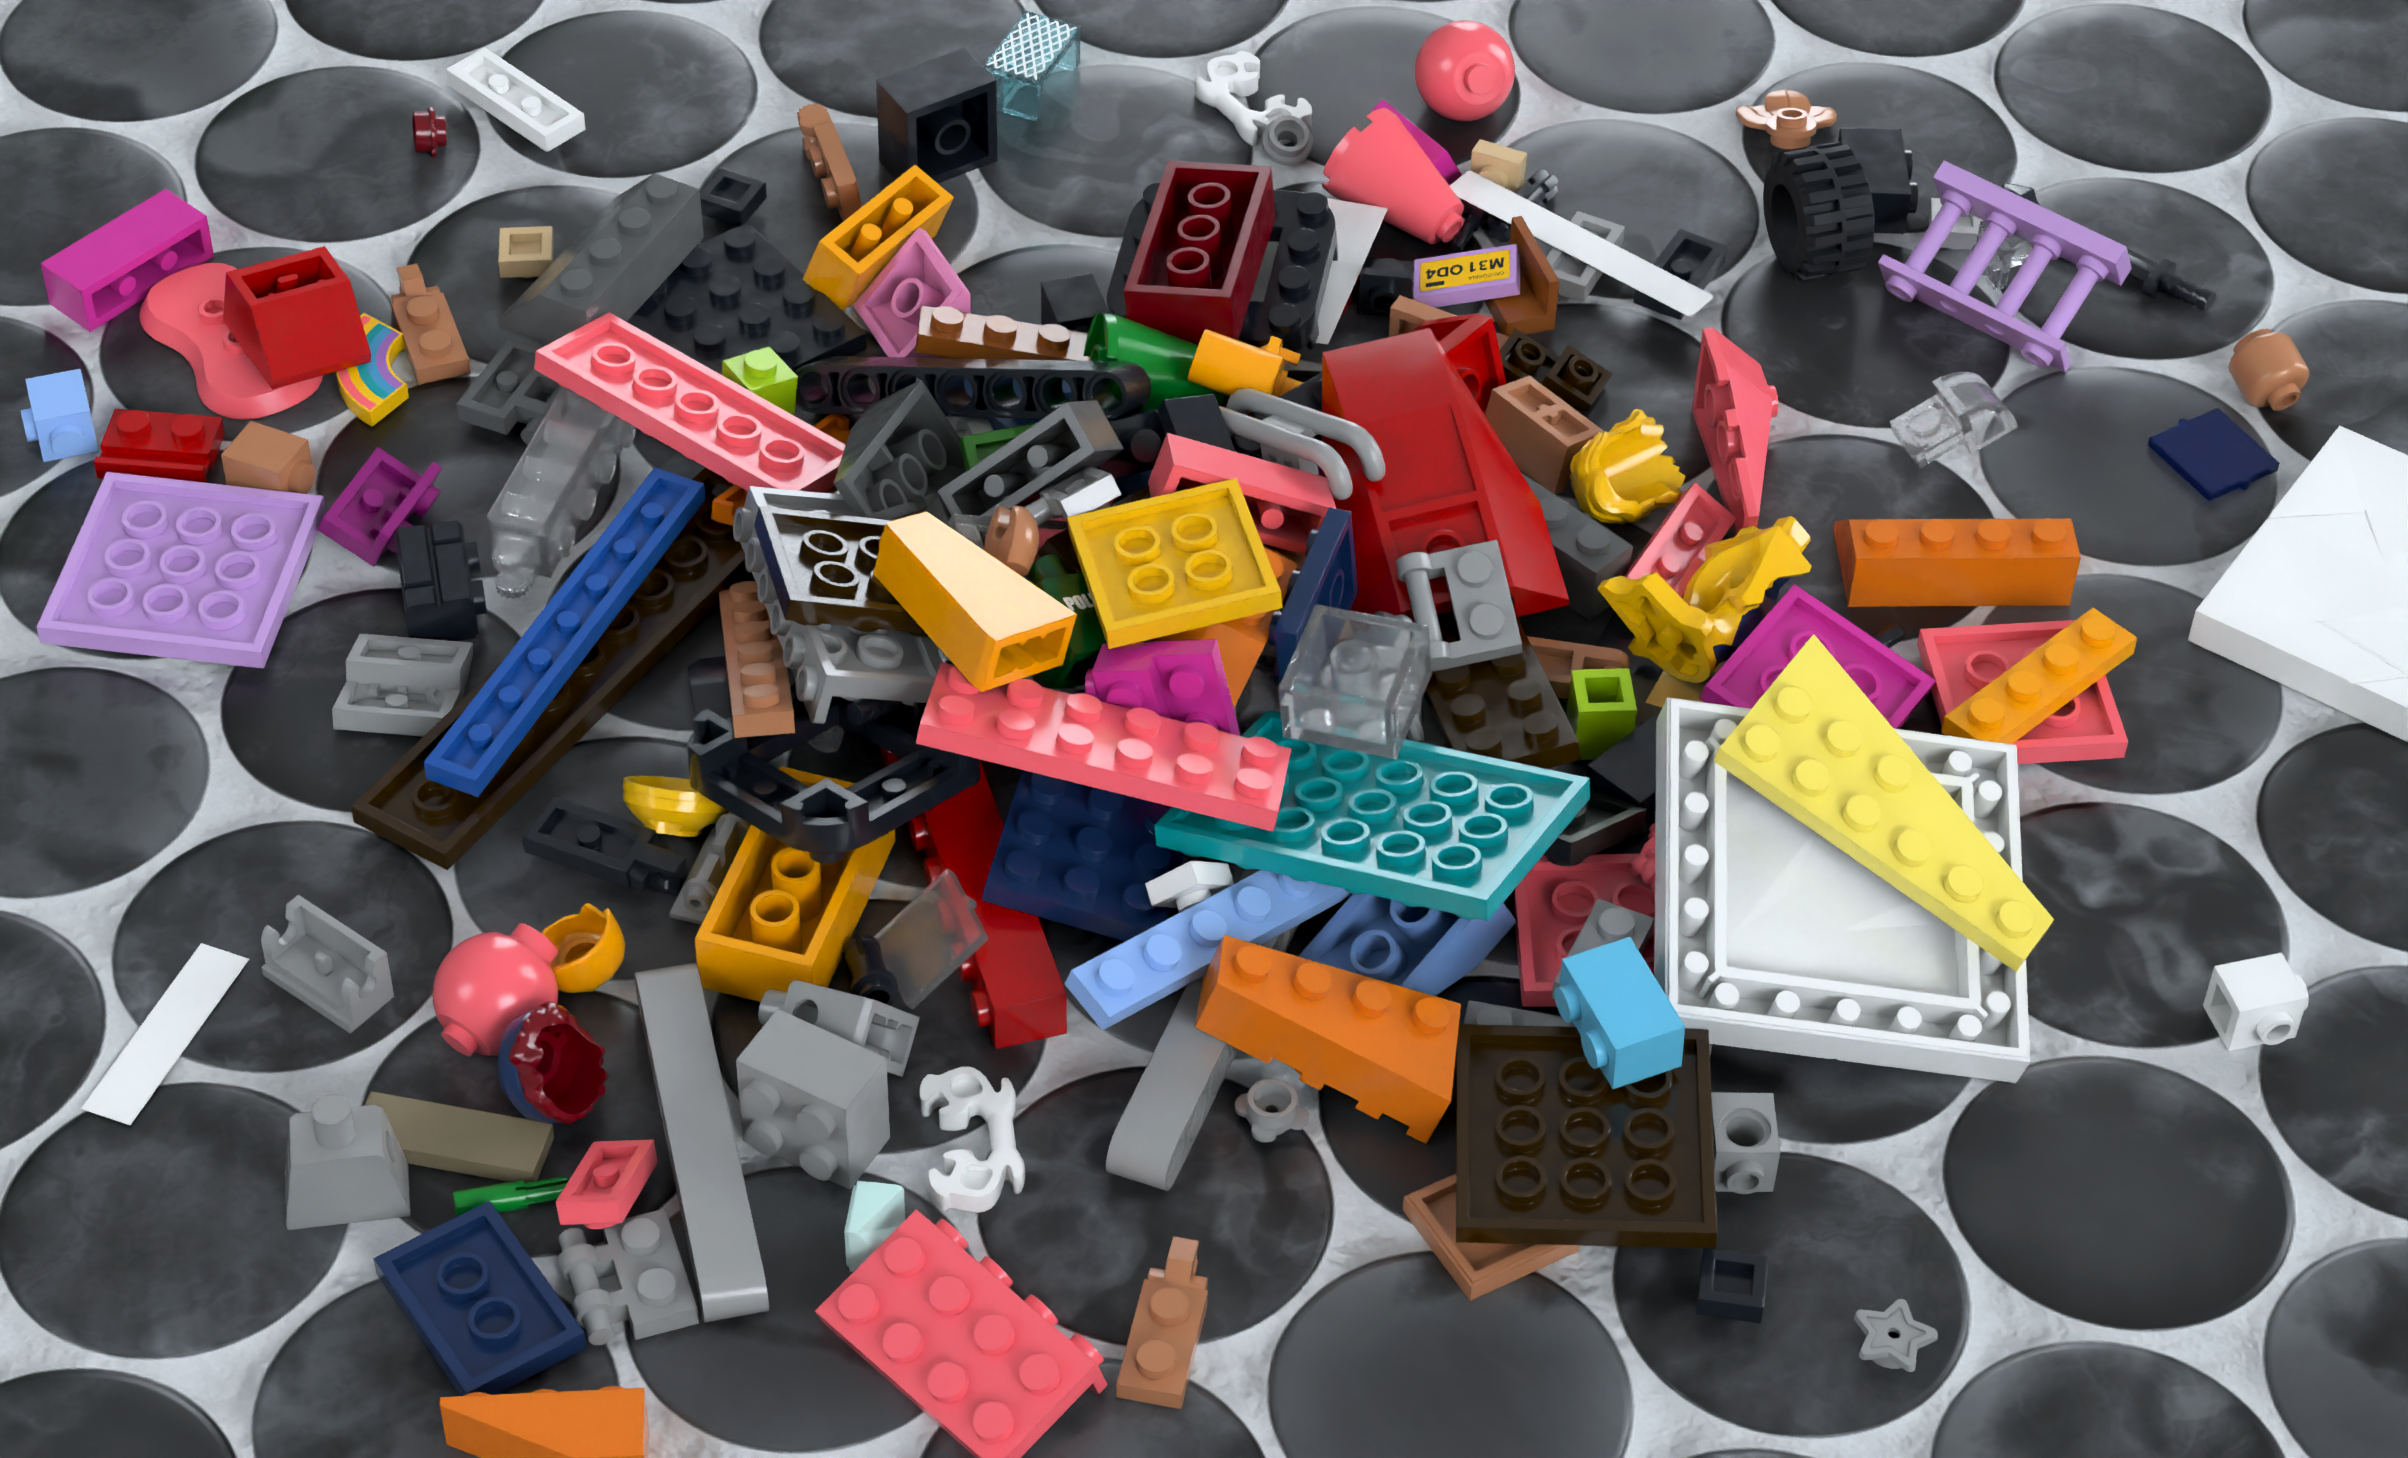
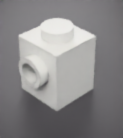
M2277 953L2214 966L2203 1007L2227 1050L2232 1051L2261 1044L2275 1045L2287 1039L2295 1038L2303 1012L2308 1007L2309 997L2303 979L2293 973L2284 955Z

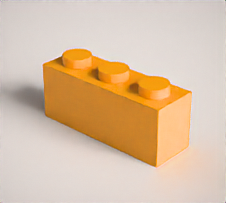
M913 165L819 241L802 280L812 286L813 289L825 294L844 312L858 300L918 227L925 230L931 239L936 236L954 197L918 166Z

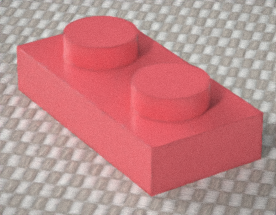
M654 1139L593 1142L556 1200L560 1225L584 1224L589 1229H604L617 1223H622L658 1163Z

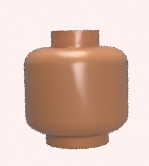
M2259 329L2237 342L2234 346V355L2231 357L2228 368L2243 397L2250 406H2271L2272 410L2280 411L2292 406L2300 399V390L2307 383L2310 372L2288 334L2272 332L2271 329Z

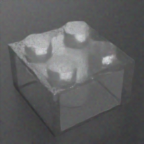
M1315 604L1278 688L1283 737L1397 759L1432 675L1429 626Z

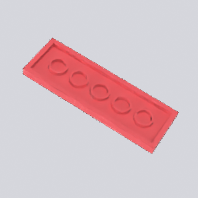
M610 312L536 350L534 365L536 371L746 491L749 490V486L823 493L835 486L834 480L846 446L844 443Z
M944 662L940 663L920 721L916 744L1272 832L1274 831L1291 753V748L1276 745L1267 738H1247L1218 731L1215 727L1206 723H1186L1159 716L1156 712L1146 708L1130 709L1101 702L1098 698L1089 694H1069L1045 688L1029 679H1019L981 692L966 679L955 665Z

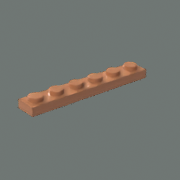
M744 581L733 584L730 589L719 592V604L734 738L795 733L794 711L788 670L783 662V649L777 635L771 633L770 617L765 604L760 603L758 600L756 581Z

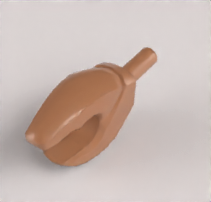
M1000 505L996 508L988 527L984 551L1024 578L1029 574L1038 550V524L1025 507L1013 505L1012 510H1009Z

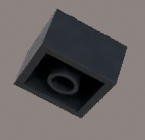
M966 48L876 80L879 161L895 179L913 165H916L935 182L941 183L998 161L996 79Z

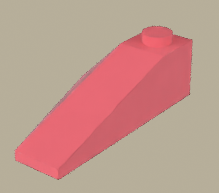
M1705 328L1702 331L1692 412L1724 506L1736 517L1731 526L1734 536H1736L1740 529L1751 526L1757 528L1770 422L1771 418L1776 417L1778 414V395L1775 386L1767 384L1760 363L1716 329Z

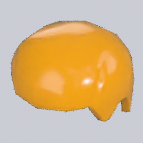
M590 903L584 904L579 914L564 916L542 931V934L558 950V955L551 962L550 967L556 977L559 991L565 993L592 992L611 980L623 962L626 943L621 928L609 908L602 912Z

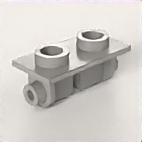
M730 811L728 814L721 815L715 825L716 829H711L669 913L670 918L702 925L750 828L747 821Z

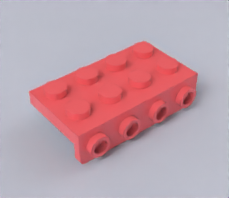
M916 1209L815 1312L821 1322L975 1458H1021L1088 1388L1099 1395L1108 1386L1099 1368L1104 1359L1096 1348L1080 1334L1075 1333L1068 1339L1054 1326L1058 1323V1319L1037 1297L1030 1294L1023 1300L1009 1288L1013 1281L991 1258L985 1256L978 1262L967 1253L965 1249L969 1244L949 1222L941 1218L936 1224H933Z

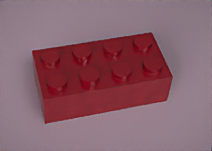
M1167 161L1123 290L1127 319L1199 345L1205 329L1236 340L1239 339L1276 219L1271 166Z

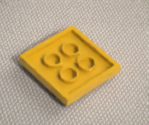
M1237 478L1067 517L1069 535L1109 649L1283 608L1280 587Z

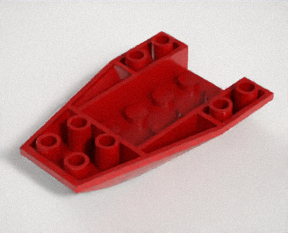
M1427 328L1322 352V412L1354 422L1365 428L1378 444L1386 467L1385 475L1381 480L1369 481L1363 473L1361 460L1352 447L1322 436V441L1331 446L1342 457L1349 470L1353 484V491L1348 499L1338 500L1335 497L1333 499L1336 509L1347 510L1352 513L1358 594L1350 610V616L1355 631L1359 626L1370 627L1374 615L1379 611L1387 612L1394 616L1405 615L1411 621L1414 620L1406 583L1399 580L1395 563L1400 557L1414 552L1431 554L1492 540L1498 541L1513 608L1517 617L1568 606L1569 597L1541 504L1432 330ZM1321 469V476L1327 477ZM1445 576L1429 579L1437 615L1453 611ZM1352 642L1345 646L1346 650L1350 649Z

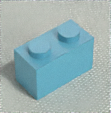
M1631 937L1562 959L1560 986L1554 990L1558 1011L1566 1023H1574L1581 1035L1582 1048L1588 1063L1594 1069L1600 1067L1612 1089L1682 1066L1685 1025Z

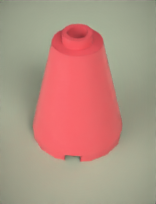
M1385 107L1372 111L1366 116L1372 123L1362 132L1355 126L1351 128L1333 150L1323 171V174L1330 180L1329 182L1322 183V187L1332 196L1342 201L1388 208L1383 219L1384 222L1430 245L1436 244L1439 241L1449 242L1457 235L1464 224V218L1462 217L1463 203L1400 118Z

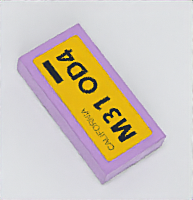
M1517 244L1414 260L1413 299L1434 308L1520 295V253Z

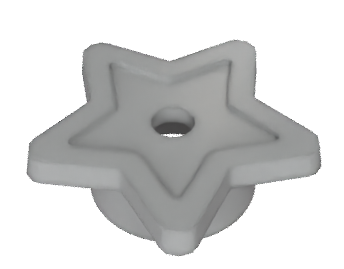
M1904 1299L1896 1300L1884 1312L1859 1309L1854 1315L1855 1322L1866 1335V1339L1859 1352V1357L1862 1360H1872L1885 1368H1903L1908 1372L1915 1371L1917 1350L1938 1339V1333L1935 1328L1913 1320L1908 1303ZM1895 1332L1898 1333L1900 1337L1891 1338L1888 1335V1333Z

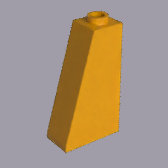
M927 511L885 524L884 532L879 540V552L873 574L975 688L984 692L1063 665L1077 616L1075 612Z

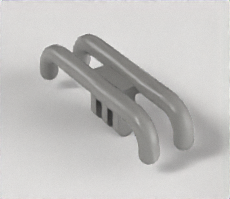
M1241 388L1230 396L1226 408L1219 406L1228 432L1260 443L1263 460L1318 475V465L1327 476L1332 496L1338 500L1348 499L1352 494L1353 484L1349 470L1342 457L1331 446L1323 441L1314 439V436L1319 434L1352 447L1359 456L1363 473L1369 481H1379L1385 475V462L1378 444L1365 428L1354 422L1251 388ZM1248 410L1264 415L1267 418L1259 420L1248 416Z

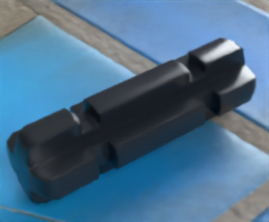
M1544 169L1537 170L1514 193L1543 207L1545 206L1544 204L1549 202L1558 193L1556 185L1559 183V180L1555 174L1549 175ZM1491 215L1487 219L1489 227L1486 231L1491 238L1496 237L1500 242L1510 240L1511 224Z

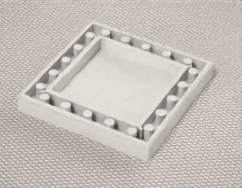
M2339 425L2276 506L2269 518L2266 519L2196 609L2188 641L2408 742V455Z
M1667 697L1656 720L1654 976L1685 1025V1029L1709 1030V1044L2017 1083L2030 1064L2026 960L2018 971L2015 972L1714 762L1713 760L1720 746L1751 709ZM1894 728L2023 882L2017 745Z

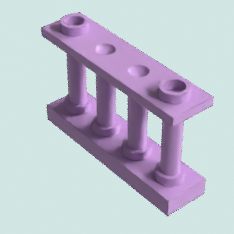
M1944 160L1933 177L1942 207L1905 264L1884 254L1878 262L1886 289L1901 300L1911 302L1915 298L2021 350V355L2038 367L2048 368L2049 365H2052L2066 372L2071 365L2066 343L2059 339L2096 281L2103 282L2104 279H2107L2120 286L2132 269L2127 247ZM1969 213L1985 221L1986 230L1950 286L1923 274L1960 216L1966 217ZM2015 235L2030 242L2033 249L1995 308L1969 296V293L2004 239L2012 238ZM2058 257H2061L2076 264L2078 272L2041 330L2014 318L2049 261L2057 260Z

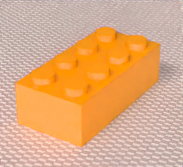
M779 767V770L808 787L826 778L845 789L855 784L787 767ZM751 824L695 937L696 960L702 988L761 1002L762 997L769 989L788 992L789 985L793 980L828 988L842 958V948L850 940L895 843V829L864 846L846 851L845 857L838 862L823 864L812 860L809 852L789 847Z

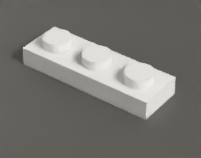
M485 47L446 69L447 82L451 88L546 152L586 130L584 113Z

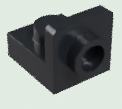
M1366 258L1360 275L1358 314L1390 317V308L1400 295L1413 299L1414 262L1399 261L1391 258Z

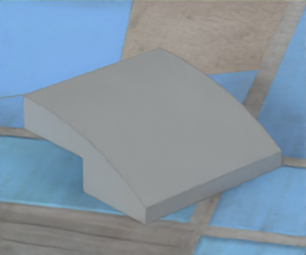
M359 634L346 659L347 681L332 708L333 729L425 736L462 700L473 656V643Z

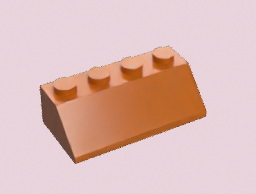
M2071 518L1835 521L1833 528L1848 607L2070 606L2081 559Z

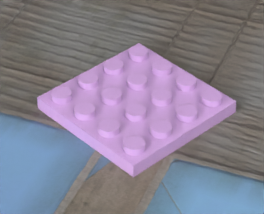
M106 472L37 624L40 643L264 669L318 534L317 528L326 514L324 496Z

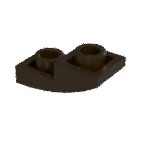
M1516 328L1500 349L1507 384L1530 375L1575 410L1587 412L1612 376L1611 372L1573 347L1567 345L1559 357Z

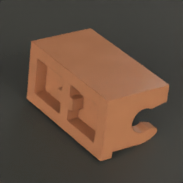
M1530 375L1492 389L1485 413L1486 418L1517 467L1555 495L1563 492L1568 484L1571 472L1570 464L1573 456L1589 440L1593 439L1595 434L1604 432Z

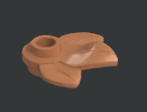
M1786 89L1768 93L1765 96V104L1741 105L1736 108V117L1746 127L1766 130L1770 134L1771 144L1782 149L1793 150L1809 146L1811 136L1816 133L1817 129L1830 127L1837 121V113L1833 108L1811 106L1808 97L1802 93Z

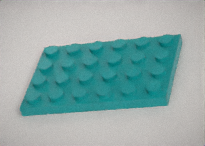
M1266 710L1242 736L1247 738L1263 737L1273 741L1276 745L1291 748L1274 831L1259 829L1172 807L1154 826L1156 846L1181 851L1187 856H1203L1234 863L1243 869H1260L1286 875L1296 881H1312L1343 888L1353 894H1370L1400 901L1402 904L1410 907H1427L1453 913L1467 920L1479 919L1488 921L1589 801L1590 778Z

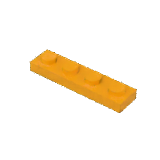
M2092 608L1945 715L1941 732L1946 736L2013 744L2133 655L2138 637L2095 608Z

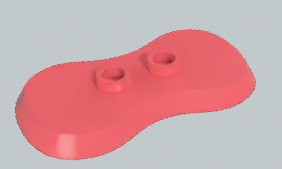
M206 263L186 268L156 283L150 289L140 307L139 319L141 326L149 336L179 352L189 362L194 370L197 393L203 404L213 412L231 419H257L288 409L311 396L319 388L323 375L272 390L223 321L226 272L237 270V268L223 263Z

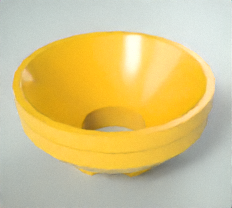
M628 776L623 779V800L625 804L644 824V827L656 830L658 834L697 837L699 834H702V830L705 827L717 822L718 818L728 811L693 789L690 785V779L663 776Z

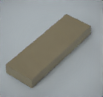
M372 1091L364 1105H377L384 1109L408 1160V1164L507 1182L524 1180V1183L538 1181L554 1140L553 1124Z

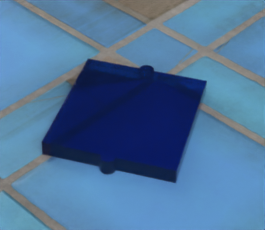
M2219 408L2191 420L2180 419L2177 426L2149 437L2148 446L2208 501L2238 488L2242 490L2248 489L2251 482L2278 471L2280 464Z

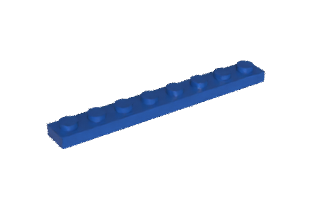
M656 467L653 468L424 761L426 779L479 797L705 501L704 483Z

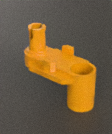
M1205 329L1196 350L1187 381L1231 396L1241 388H1251L1279 397L1303 383L1287 377L1288 371L1284 370L1285 362L1298 366L1301 354L1282 348V339L1271 336L1267 345L1258 348Z

